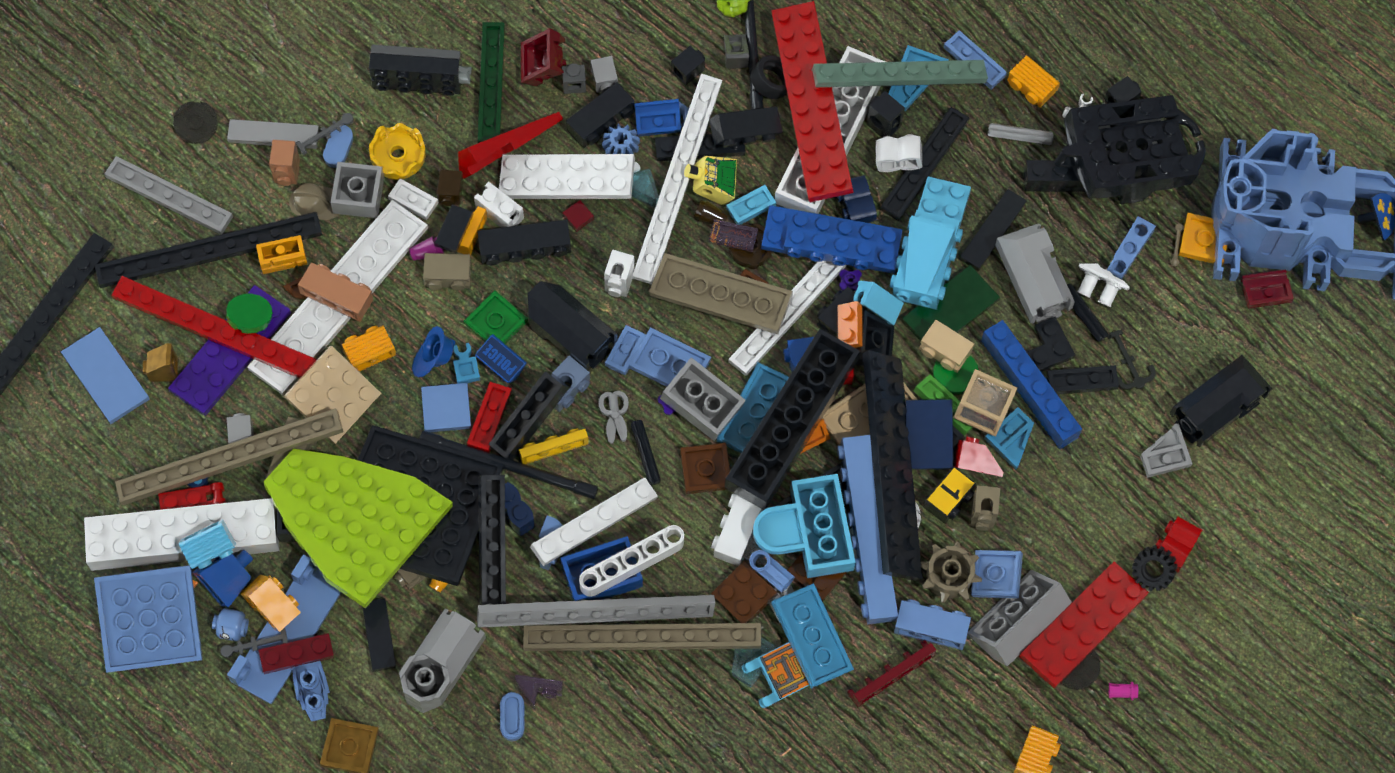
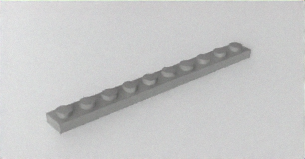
M714 595L478 605L477 627L713 617L715 597Z

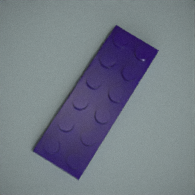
M254 285L247 294H255L265 298L272 307L271 322L265 330L257 334L270 339L291 314V310ZM208 340L168 389L189 406L206 416L253 358Z

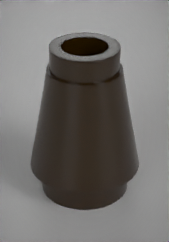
M702 200L694 214L698 221L714 225L719 224L720 226L725 225L729 216L709 201L704 202Z

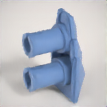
M321 661L292 667L296 699L300 701L302 710H306L311 722L325 719L326 705L329 704L328 693L330 691Z

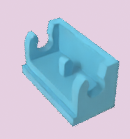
M859 281L853 301L859 302L860 297L863 295L860 302L862 306L867 307L887 321L888 324L895 325L904 303L875 282Z

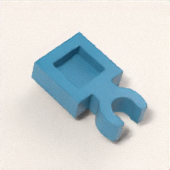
M466 343L467 350L465 352H459L457 345H454V354L456 358L460 359L453 361L458 384L480 381L476 356L470 357L472 351L469 343Z

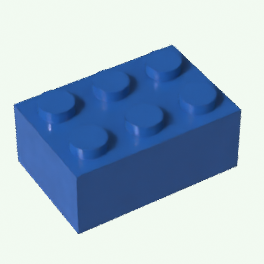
M628 536L560 558L561 567L573 601L604 600L643 587V578L639 572L592 597L584 595L580 590V575L585 570L629 548L631 544ZM635 557L626 559V562L630 565L637 563ZM609 568L605 571L608 576H614L618 572L614 568ZM588 579L584 582V585L593 587L597 582L593 579Z

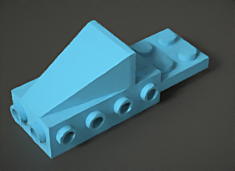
M927 177L918 210H916L915 216L911 215L908 222L907 230H909V236H904L901 247L904 252L902 256L899 255L897 258V275L893 274L890 282V288H893V296L900 301L937 310L939 300L944 299L946 287L943 286L945 280L949 281L952 268L949 266L951 261H955L957 255L956 242L960 243L963 229H960L971 192V186Z

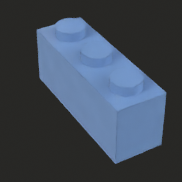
M908 599L901 601L894 634L963 650L971 617H967L965 613L960 611H952L951 613L943 611L942 607L936 605L927 607L920 605L918 601Z

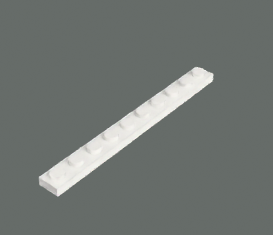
M704 74L700 76L632 275L633 279L649 284L653 283L690 178L684 176V170L688 164L695 165L722 85L721 79Z

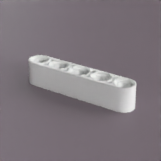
M677 525L668 526L585 570L579 579L581 592L589 597L595 596L680 551L684 545L683 530ZM671 535H676L680 540L672 543L667 538ZM656 546L659 551L651 554L647 551V548ZM635 557L638 559V562L630 565L626 562V559ZM609 568H614L618 572L614 576H608L605 571ZM588 579H593L597 583L593 587H587L584 585V582Z

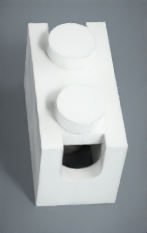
M490 182L485 185L482 196L477 194L474 197L475 208L477 209L478 206L485 208L487 218L500 228L518 226L524 219L523 207Z
M612 250L604 273L605 291L611 296L627 297L633 279V255Z

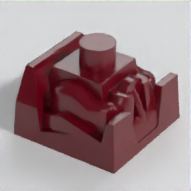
M549 28L521 42V83L538 86L543 83V80H548L551 77L564 73L562 66H566V60L563 59L562 47L559 45L565 42V38L559 32Z

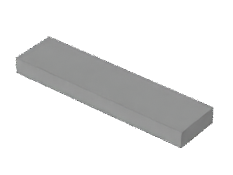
M230 119L227 141L228 143L272 146V140L295 141V143L300 141L302 144L319 133V126ZM317 142L307 148L317 149Z

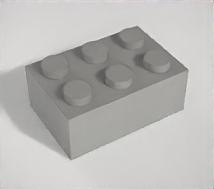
M692 357L670 382L660 397L663 402L713 441L718 438L746 401Z

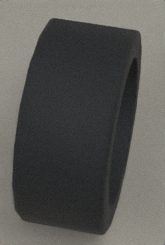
M772 55L762 57L751 72L753 86L762 96L769 99L784 97L787 93L781 58ZM763 69L775 72L782 80L783 85L771 83L764 75Z

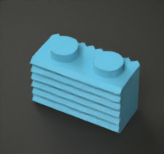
M223 519L181 539L179 542V547L191 569L197 566L199 569L205 568L212 563L211 559L217 556L223 559L233 553L232 549L236 546V542Z

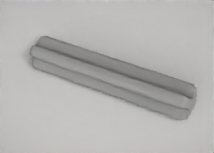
M993 123L989 124L988 136L1047 145L1052 144L1054 137L1053 132Z

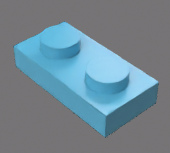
M763 185L727 204L726 209L736 225L739 226L768 211L769 205L776 206V201L766 185Z

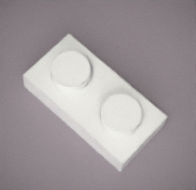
M399 179L388 195L390 201L394 200L403 208L425 220L430 217L439 203L437 198L402 179Z

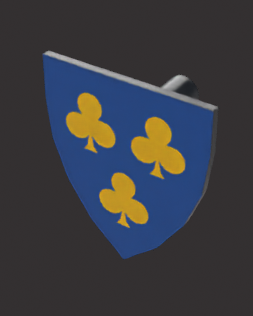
M1378 193L1370 198L1373 212L1358 215V222L1377 221L1382 241H1384L1392 234L1395 228V199L1386 193Z

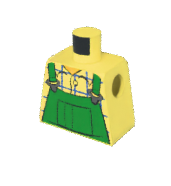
M704 156L695 165L688 164L685 167L684 176L694 179L693 191L696 194L724 206L735 198L737 159Z

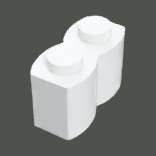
M908 134L900 138L886 136L876 140V165L878 171L893 172L900 169L916 170L922 168V143L920 136Z

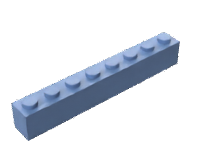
M870 435L842 438L840 446H837L838 459L843 461V468L840 469L841 480L846 482L847 490H844L845 504H849L850 513H847L848 525L853 527L854 533L851 536L853 550L856 549L857 553L855 571L860 573L861 581H858L859 595H863L864 604H861L862 617L867 619V625L894 622L898 617L893 579L892 576L884 575L882 571Z

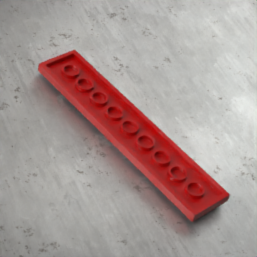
M811 1L771 10L809 202L854 193L832 87L815 86L812 71L813 65L827 63L815 3Z

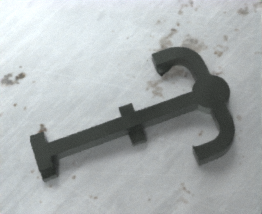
M1122 330L1108 334V339H1115L1124 357L1121 360L1122 365L1127 364L1134 378L1133 383L1124 384L1122 378L1118 377L1119 387L1123 390L1144 388L1145 384L1151 382L1156 375L1153 364L1146 368L1150 372V376L1146 378L1139 377L1132 363L1135 358L1134 356L1129 357L1120 338V335L1123 334Z

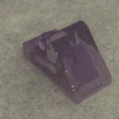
M515 675L517 688L534 711H536L538 693H541L546 698H556V696H562L563 681Z

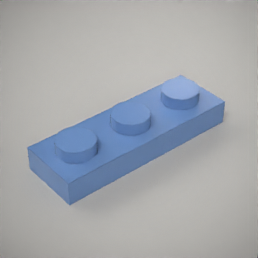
M960 30L944 44L943 48L957 60H984L988 76L984 84L992 90L1006 77L1007 72Z

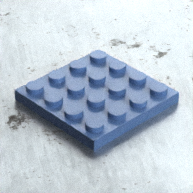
M190 565L94 578L106 673L203 660Z

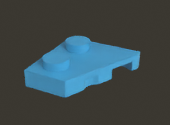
M1017 407L1003 420L996 437L987 434L984 439L1016 470L1034 422Z

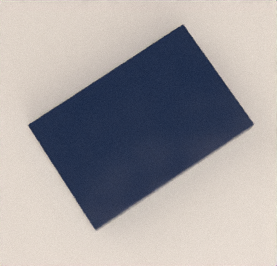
M906 400V427L909 431L908 440L912 470L952 469L953 400Z

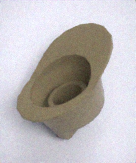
M305 183L296 188L290 196L289 206L297 216L317 212L319 220H330L339 215L333 214L330 203L332 188Z

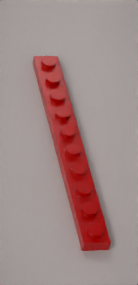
M124 276L120 278L111 294L115 300L299 379L317 360L257 333L247 334L243 333L240 329L236 328L235 330L222 318Z

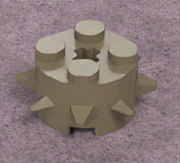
M956 542L954 546H946L943 549L936 544L932 545L933 555L930 561L921 562L922 568L926 570V582L922 585L923 589H930L936 595L941 596V602L944 603L948 598L962 597L965 600L969 599L968 589L971 583L982 582V578L975 574V563L979 559L978 555L969 556L966 550L960 548L959 542ZM952 570L953 575L948 574L947 571Z

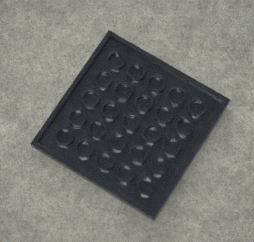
M372 425L358 461L416 477L453 502V507L400 569L459 586L479 534L478 477L480 475H502L504 464Z

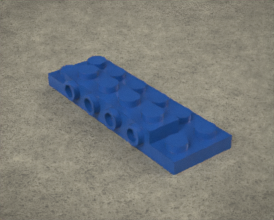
M769 205L761 249L788 254V256L793 258L806 257L815 262L828 261L837 266L850 265L859 270L872 269L895 273L903 229Z

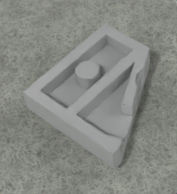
M1179 423L1172 426L1165 435L1161 436L1140 456L1147 478L1192 466Z

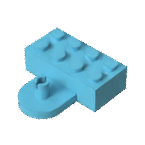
M838 474L791 481L790 493L793 504L767 508L756 517L753 526V537L756 544L763 551L770 554L778 555L802 551L807 578L854 570L856 562Z

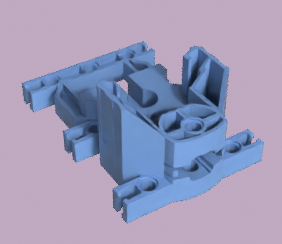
M1272 129L1247 154L1246 140H1237V156L1228 154L1230 138L1223 139L1219 155L1218 189L1214 195L1211 207V218H1213V228L1216 234L1213 279H1222L1224 268L1221 267L1222 259H1224V264L1229 263L1231 265L1229 281H1236L1240 273V257L1250 267L1286 269V271H1290L1299 263H1304L1302 289L1309 290L1312 283L1316 282V278L1312 277V273H1319L1321 284L1317 285V290L1325 291L1330 284L1331 268L1340 277L1380 281L1387 274L1393 273L1392 299H1395V228L1394 253L1353 249L1354 216L1350 215V209L1355 202V197L1370 199L1378 193H1386L1395 199V179L1388 172L1342 166L1334 173L1335 150L1331 149L1328 150L1325 157H1322V162H1326V165H1318L1317 155L1321 153V149L1316 148L1318 137L1314 133L1306 134L1297 131ZM1227 245V248H1229L1232 251V253L1224 251L1223 246ZM1313 258H1319L1322 263L1314 261Z

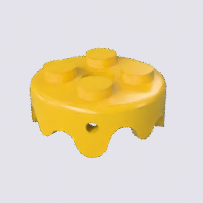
M397 123L390 128L380 126L369 144L372 165L381 166L386 178L394 180L409 178L416 174L424 164L426 149L422 135L417 128L412 129L402 123ZM400 149L404 151V154L396 158L392 156V152Z

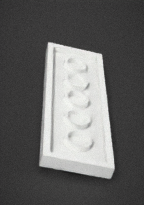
M634 154L503 155L499 190L511 199H631L635 157Z

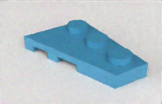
M908 45L901 62L949 61V59ZM929 85L891 86L888 94L904 106V111H906Z

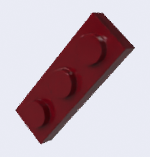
M329 633L259 649L264 674L334 658Z

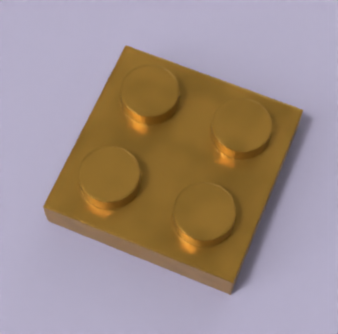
M331 718L320 766L351 773H369L379 728Z

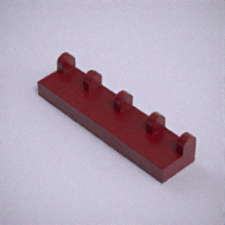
M926 640L921 641L922 649L913 655L906 651L903 653L904 661L893 668L889 664L885 665L886 673L874 681L869 677L864 679L867 684L864 688L856 693L849 689L847 693L857 708L933 658L937 651L933 644H928Z

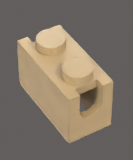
M935 320L920 342L922 344L919 349L926 357L934 358L941 362L945 369L958 373L972 353L974 343Z

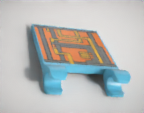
M790 642L742 665L745 674L760 667L772 690L771 694L758 700L761 708L768 707L809 686Z

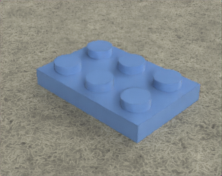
M650 327L629 364V369L667 387L691 357L704 368L708 367L711 357Z

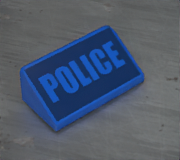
M494 334L487 339L475 354L478 359L507 383L515 381L527 364L526 361Z

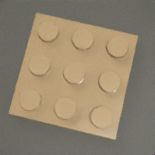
M329 346L283 397L305 418L336 408L339 412L343 433L328 437L333 444H336L378 398L381 392L333 346Z

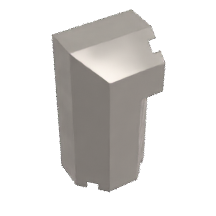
M1039 223L998 237L995 244L1026 315L1032 324L1035 323V320L1037 323H1040L1055 316L1059 318L1062 316L1061 311L1066 308L1068 312L1075 303L1056 262V257L1051 258L1050 252L1054 251V247L1044 227L1040 229L1041 225Z
M444 609L416 653L408 658L399 672L407 704L422 713L441 706L486 639L485 632L480 629L479 633L474 630L476 625L472 621L454 611L449 614V610Z

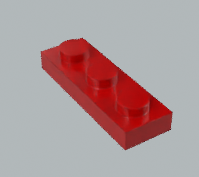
M493 382L489 383L468 438L467 446L490 452L491 446L489 443L498 431L512 393V388Z

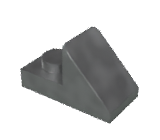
M746 34L724 35L726 68H747L749 51Z

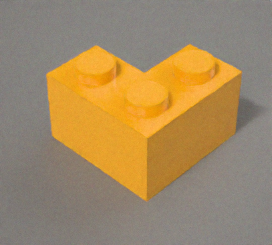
M260 574L239 594L254 611L259 612L274 630L280 632L301 613L297 608L299 603L290 594L286 596L281 589L284 587L275 577L272 578L270 575L264 576Z

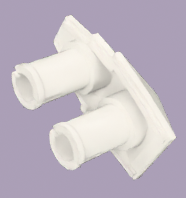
M1079 264L1080 270L1086 274L1077 291L1083 296L1090 298L1097 281L1103 280L1106 285L1098 302L1111 308L1118 290L1130 289L1125 281L1113 276L1110 271L1101 268L1099 264Z

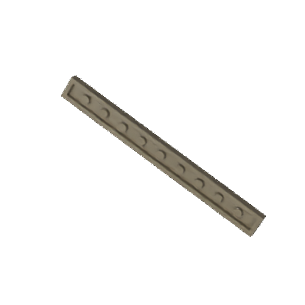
M335 408L115 481L119 501L122 505H126L343 433L339 412Z
M761 623L524 626L523 649L524 651L761 649Z

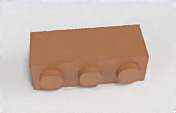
M311 262L298 284L300 294L361 322L374 300L372 291L367 285L363 283L356 284L344 274L339 273L337 275L323 264L316 265Z

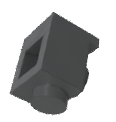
M578 64L562 66V70H564L562 74L564 94L586 93L585 66ZM581 83V85L568 86V84Z

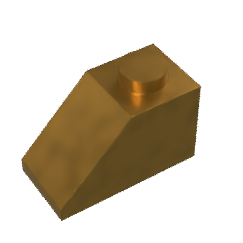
M166 343L147 352V360H143V373L147 375L150 382L174 381L178 377V358L171 343Z

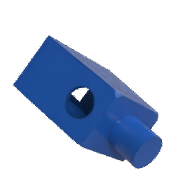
M245 550L241 551L236 557L233 554L223 559L217 556L211 559L212 563L207 567L197 568L192 572L220 606L229 607L251 579V576L244 568L253 561V558Z

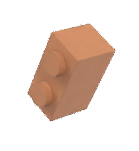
M272 140L269 165L274 182L282 186L297 184L300 158L295 141Z

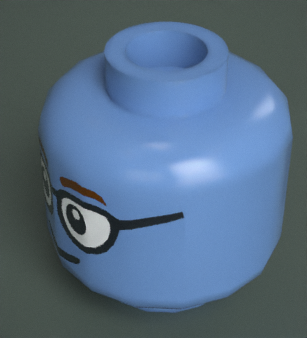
M224 608L219 615L214 616L212 629H216V636L220 639L238 641L241 637L246 636L249 619L245 617L242 611Z

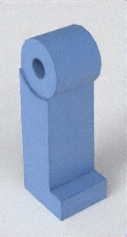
M1138 216L1115 253L1107 271H1110L1113 276L1122 280L1146 242L1152 236L1156 226Z

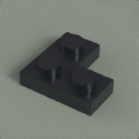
M1056 316L1035 324L1034 329L1042 346L1027 351V354L1040 372L1075 358V353Z

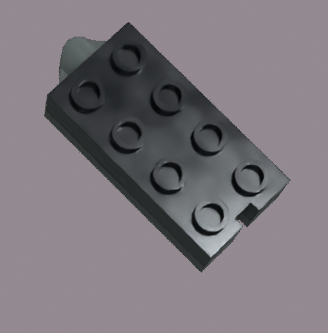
M371 45L369 73L372 88L379 91L398 90L403 93L417 91L423 94L442 93L446 96L461 94L462 84H470L472 67L462 66L460 51Z

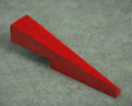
M560 112L459 151V171H462L463 179L478 172L501 156L516 150L562 121L563 117Z

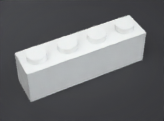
M732 494L728 504L731 510L729 515L724 514L720 524V528H723L720 536H715L711 548L714 549L715 558L739 566L752 538L755 519L763 509L736 494Z

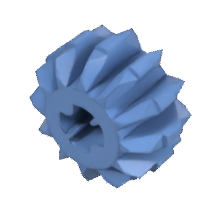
M618 123L617 129L609 127V133H604L602 148L606 149L605 154L638 153L640 138L636 136L637 132L635 129H629L628 124L621 128V125Z

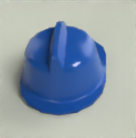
M433 327L418 350L412 365L414 376L424 377L433 367L449 362L455 341L445 336L441 327Z

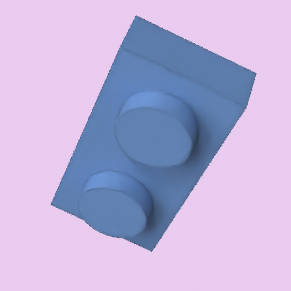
M626 325L605 361V366L626 375L629 370V364L646 334Z

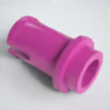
M1130 682V684L1109 683V698H1130V701H1133V698H1138V684Z

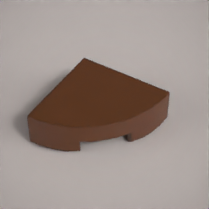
M302 277L284 285L285 291L293 298L299 300H306L308 298L300 294L298 284Z

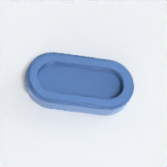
M346 125L340 127L341 132L335 130L330 133L331 138L328 139L323 152L324 161L329 167L337 168V162L346 161L353 142L352 130Z
M515 692L505 694L500 702L501 734L509 741L520 739L525 731L524 700L521 695Z

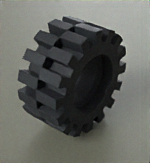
M1153 545L1152 548L1146 547L1138 554L1132 565V569H1134L1132 572L1133 577H1137L1135 581L1137 584L1141 582V587L1144 589L1146 586L1149 587L1148 591H1153L1154 588H1156V591H1160L1162 588L1165 589L1177 573L1176 569L1178 567L1174 563L1176 558L1175 556H1170L1171 551L1165 552V547L1161 546L1160 549H1157V545ZM1152 560L1160 562L1163 566V574L1160 576L1150 575L1146 569L1147 562Z

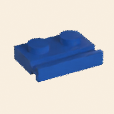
M679 99L634 103L638 137L682 131Z

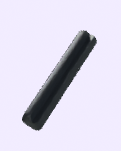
M1070 283L1067 284L1075 301L1073 309L1098 342L1103 341L1108 336V332L1074 286Z
M633 421L631 429L647 480L651 486L659 484L661 478L643 421Z

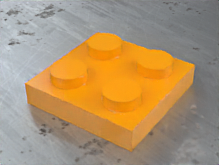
M1187 213L1178 256L1214 264L1216 257V234L1213 228V218ZM1227 245L1223 246L1224 251H1226Z

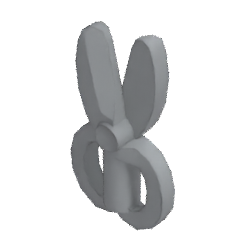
M621 391L605 392L599 398L600 412L604 416L609 417L606 426V436L609 444L614 443L616 429L622 442H625L627 439V427L622 415L628 410L629 402L626 394ZM607 397L610 410H606L604 407V399ZM617 397L623 400L624 406L621 410L618 407Z

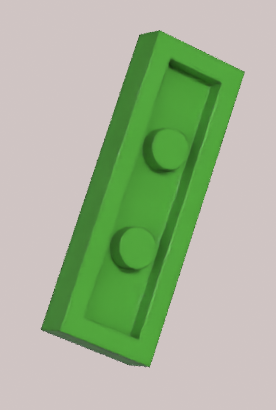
M931 374L914 389V392L923 400L952 399L954 417L961 401ZM953 418V426L964 436L974 428Z

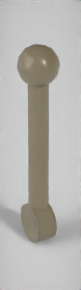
M1180 223L1176 224L1174 228L1176 239L1174 255L1170 261L1172 266L1179 264L1180 236L1184 230V226Z

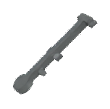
M351 113L343 114L341 120L338 122L332 121L333 125L328 128H320V133L302 144L300 141H297V147L305 155L307 153L305 148L323 137L331 138L330 133L335 130L341 132L340 127L344 124H352L354 121L353 115Z
M284 628L281 630L280 635L257 641L255 637H251V642L242 644L238 640V645L234 647L224 645L221 648V655L224 658H230L235 652H240L242 655L243 650L252 648L253 652L258 651V646L283 640V644L288 643L286 630Z

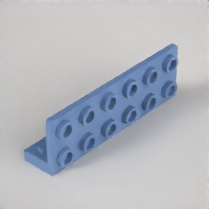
M304 554L291 573L293 582L285 593L286 596L290 594L299 603L297 608L301 612L285 627L288 643L314 637L342 593L327 583L319 568L314 566L311 558ZM267 622L256 641L280 635L281 631L274 630ZM283 640L258 646V651L253 652L251 648L246 657L239 655L227 674L229 680L256 697L272 704L292 673V668L264 674L259 649L283 644Z

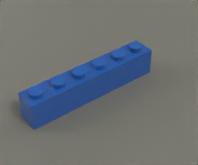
M1002 320L985 330L981 342L1012 385L1017 387V392L1057 447L1062 449L1078 439L1082 431L1081 426L1005 322Z

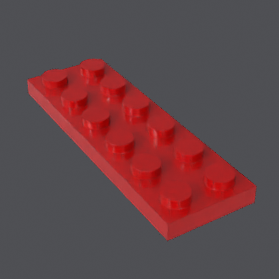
M1113 562L1019 657L1055 689L1148 596L1149 592L1142 588L1139 583L1137 584L1135 579L1116 562Z

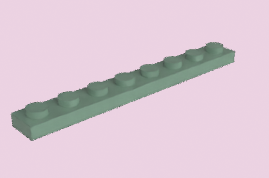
M984 60L814 64L812 68L816 87L986 83L988 79Z

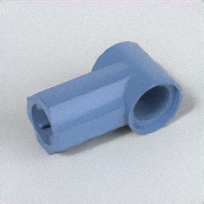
M757 550L751 554L750 566L781 593L790 586L795 577L767 552ZM761 556L766 557L767 564L762 568L756 567V560Z

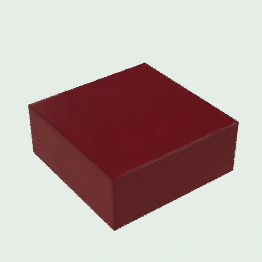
M581 200L562 212L563 217L568 220V223L576 232L594 220V215Z

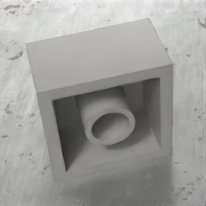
M337 162L330 202L333 214L377 218L384 184L383 168L381 166Z

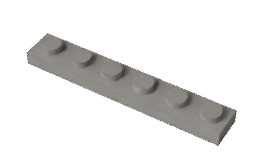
M117 156L105 172L106 178L220 235L223 234L233 218L232 213Z

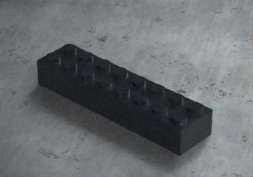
M822 329L818 330L725 479L726 489L763 510L768 507L856 365L860 353L858 349Z

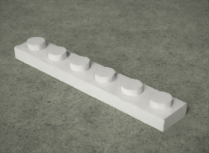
M643 478L532 543L530 548L541 564L545 566L656 500L658 495L647 479Z

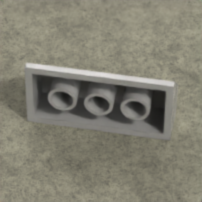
M1030 570L1020 580L1019 598H1002L967 634L994 660L1008 666L1072 602L1059 582L1034 570Z

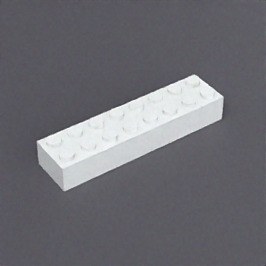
M849 46L840 63L885 62ZM881 86L832 87L846 156L870 109L869 103L877 95ZM797 148L775 192V201L777 205L784 208L819 214L825 199L809 202L799 149Z
M272 498L86 517L84 518L86 563L91 571L187 561L179 547L180 540L222 519L236 542L235 548L232 549L234 556H237L243 550L249 554L280 551L279 537L277 535V509L273 504Z

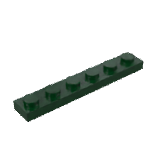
M483 22L478 143L501 134L505 22Z

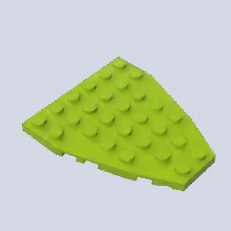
M292 449L264 480V487L282 516L286 528L300 547L310 556L312 563L322 572L327 583L365 609L453 507L451 500L416 477L344 456L300 449Z

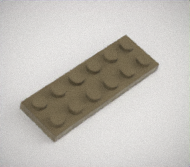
M664 253L649 295L779 334L793 296V291Z

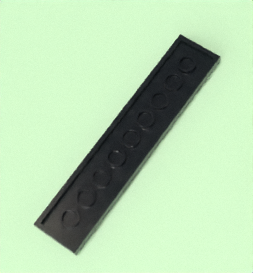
M868 350L863 353L882 571L884 575L917 581L923 579L911 452L908 440L909 431L906 427L907 410L902 360Z

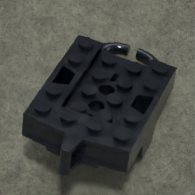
M1169 95L1071 108L1064 118L1067 146L1061 150L1054 164L1057 167L1073 168L1078 181H1081L1088 199L1120 196L1119 201L1122 205L1142 202L1154 191L1191 185L1199 175L1198 171L1205 158L1206 149L1204 141L1200 140L1195 143L1196 154L1188 155L1179 125L1187 126L1193 137L1200 136L1201 131L1192 118L1177 108L1174 96Z

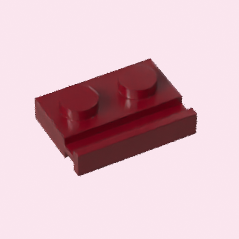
M1286 269L1241 277L1248 309L1293 302L1294 298L1289 279H1287Z

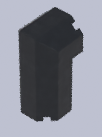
M539 281L527 293L530 329L543 340L551 341L587 371H590V367L592 369L596 368L609 355L611 349L608 346L610 343L615 345L617 333L563 287Z
M1241 355L1174 405L1170 415L1172 418L1176 416L1177 421L1174 424L1179 423L1182 435L1190 443L1197 441L1196 446L1201 447L1238 418H1243L1260 404V397L1262 396L1265 399L1273 388L1249 361Z

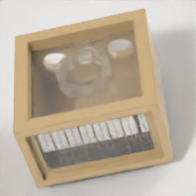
M975 369L953 418L996 437L1017 387Z

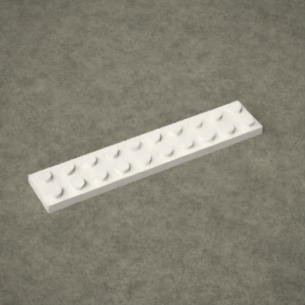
M392 200L334 266L331 272L337 275L339 273L344 274L356 284L363 283L373 293L410 250L409 248L413 247L425 233L428 225ZM308 297L271 340L316 359L351 318ZM255 359L248 366L250 372L283 396L299 379Z

